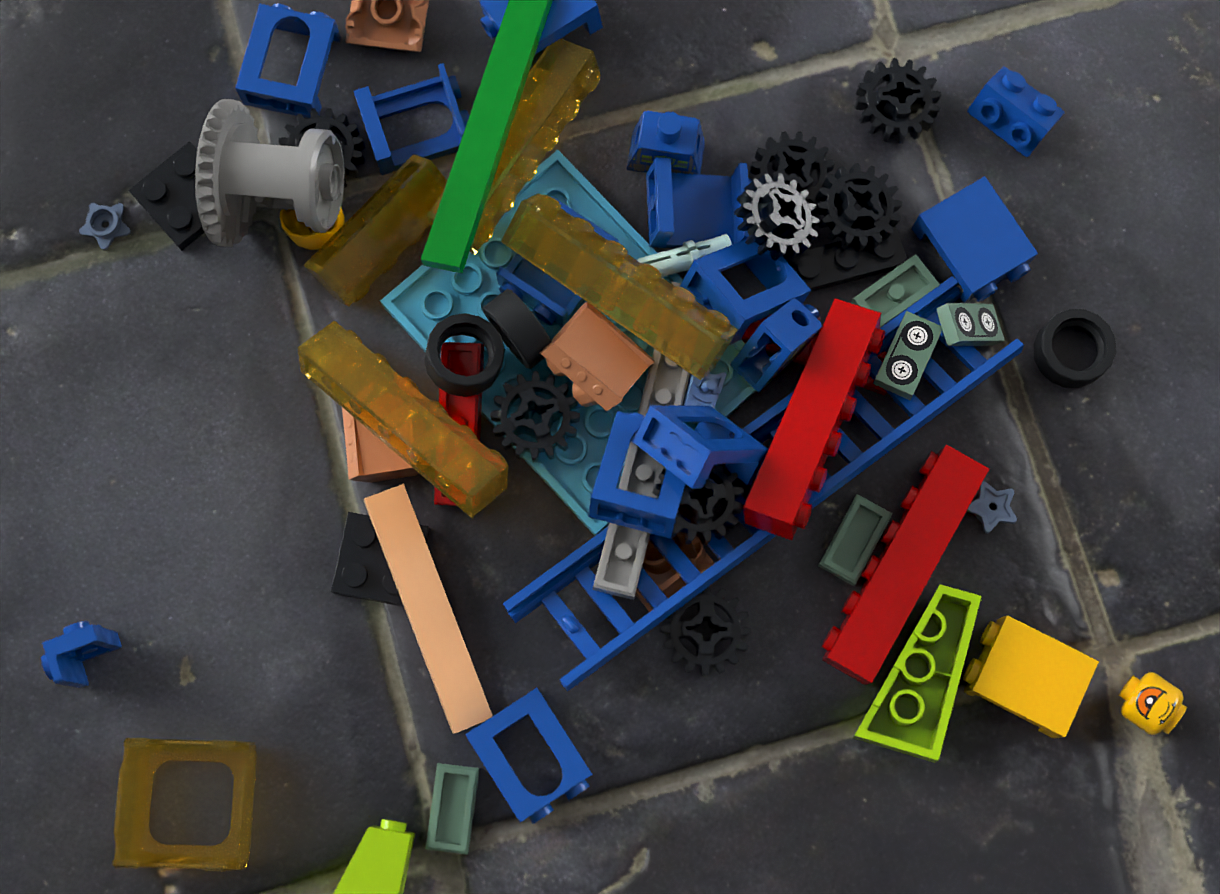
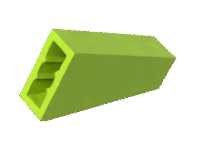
M381 819L380 826H369L334 894H403L416 833L405 831L407 823L388 819Z

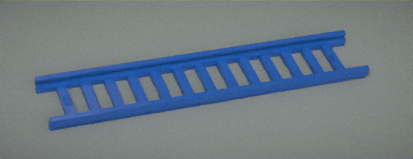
M953 276L880 328L885 330L882 346L878 354L871 352L867 363L871 364L869 375L873 380H875L883 363L877 356L884 351H888L906 311L941 325L936 308L946 303H954L960 298V289L957 287L958 281ZM942 330L939 340L972 372L956 383L930 357L923 376L941 395L927 406L915 395H913L911 400H908L885 390L910 417L896 429L855 390L853 397L857 398L853 413L879 442L863 453L839 428L838 432L842 433V439L837 453L848 465L832 477L827 472L821 491L819 493L813 491L808 504L812 505V509L1019 355L1023 350L1024 344L1019 339H1015L987 360L973 346H948ZM793 392L742 430L760 443H763L769 437L773 440ZM742 496L735 499V501L745 505L746 500ZM743 509L740 514L734 515L752 536L734 549L724 537L719 540L711 533V541L707 546L719 561L703 573H700L672 538L650 533V542L676 573L680 575L686 585L667 598L642 568L637 590L653 610L636 623L630 619L611 594L593 590L596 575L592 572L591 568L600 561L608 527L502 604L515 624L543 604L586 660L559 679L564 688L569 691L777 535L745 524ZM680 514L686 521L691 523L689 519ZM574 580L578 581L620 634L601 649L557 594Z

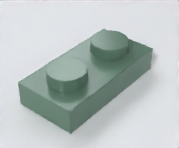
M915 254L855 296L851 303L880 312L881 328L940 284Z

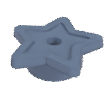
M91 203L86 224L79 229L80 234L95 237L102 250H107L114 238L131 234V230L122 221L124 205L122 203L112 207ZM104 222H109V226L106 228H103L102 224Z
M982 482L979 487L978 498L971 502L967 512L976 516L982 523L983 531L986 534L990 533L999 522L1016 523L1017 517L1010 507L1014 490L996 491L987 482ZM990 503L996 505V510L989 508Z

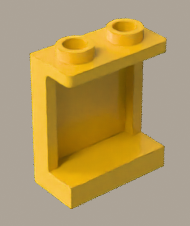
M1008 615L997 619L996 622L990 621L980 640V643L985 645L979 659L973 658L964 673L963 680L968 682L964 693L970 696L977 695L1040 727L1038 731L1051 738H1065L1099 661Z

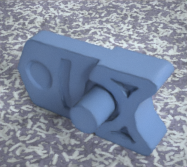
M702 362L694 364L682 406H711L715 408L726 373L710 374L706 371Z

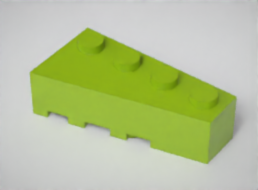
M939 585L856 731L854 739L933 763L939 761L982 596Z

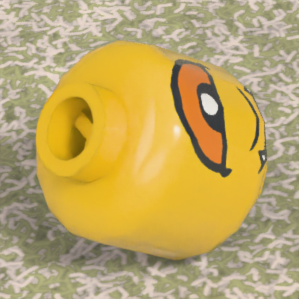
M1154 672L1145 674L1140 680L1132 676L1118 695L1125 700L1121 707L1122 715L1150 735H1156L1161 731L1169 734L1187 709L1182 704V691Z

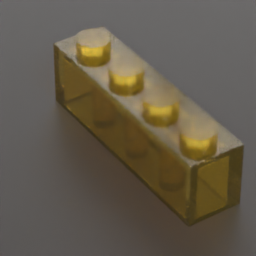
M413 154L303 266L333 298L348 307L353 302L361 300L368 293L369 286L381 274L388 272L394 267L397 257L408 246L414 245L422 238L424 230L435 219L447 183L446 178L431 160Z

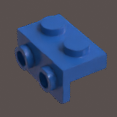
M1005 66L986 83L968 108L970 115L1026 157L1034 151L1041 140L1065 113L1051 97L1038 92L1026 83L1025 78L1021 74L1011 71Z
M82 621L63 628L64 635L42 642L45 655H42L41 661L45 674L50 680L53 679L55 684L82 688L89 685L83 662L122 648L118 632L103 628L101 625H90L89 621Z

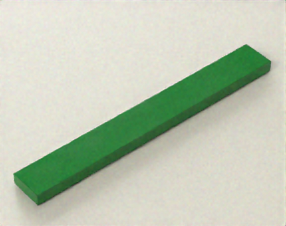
M553 0L508 1L421 257L424 266L463 273Z

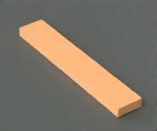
M404 484L364 498L363 501L452 733H458L493 717Z

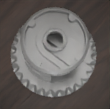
M233 99L218 101L211 108L204 122L198 144L195 169L197 208L203 230L208 239L214 245L220 247H233V244L241 242L243 237L248 234V227L252 225V217L256 214V207L295 210L298 222H304L305 226L310 227L314 232H327L337 220L344 190L343 153L340 142L334 133L325 129H309L303 135L298 147L260 144V141L257 139L258 129L254 126V118L250 115V110L240 101Z

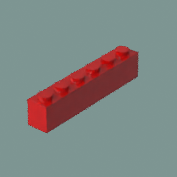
M836 298L834 299L745 502V524L791 541L798 527L801 529L806 527L812 511V505L808 504V501L813 491L819 493L823 487L827 475V469L823 468L828 455L835 457L842 439V433L838 432L843 420L850 421L857 402V398L853 397L856 387H864L870 373L871 364L867 363L871 352L878 354L882 346L885 330L880 329V312Z
M947 444L937 454L933 451L928 454L919 470L920 473L925 475L918 488L912 485L900 504V507L906 509L900 521L892 520L880 540L886 544L879 558L872 555L861 574L862 577L867 579L859 593L853 590L841 610V612L847 614L840 628L833 626L821 646L827 650L822 659L824 662L863 685L873 682L986 477L989 468Z

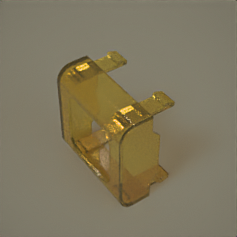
M125 738L123 744L124 758L119 770L114 824L116 848L113 866L115 868L138 869V867L194 868L206 871L245 869L249 860L257 759L255 743L221 740ZM173 760L210 761L224 763L231 769L234 775L231 828L229 835L223 842L214 846L161 844L152 837L149 830L153 776L161 764Z

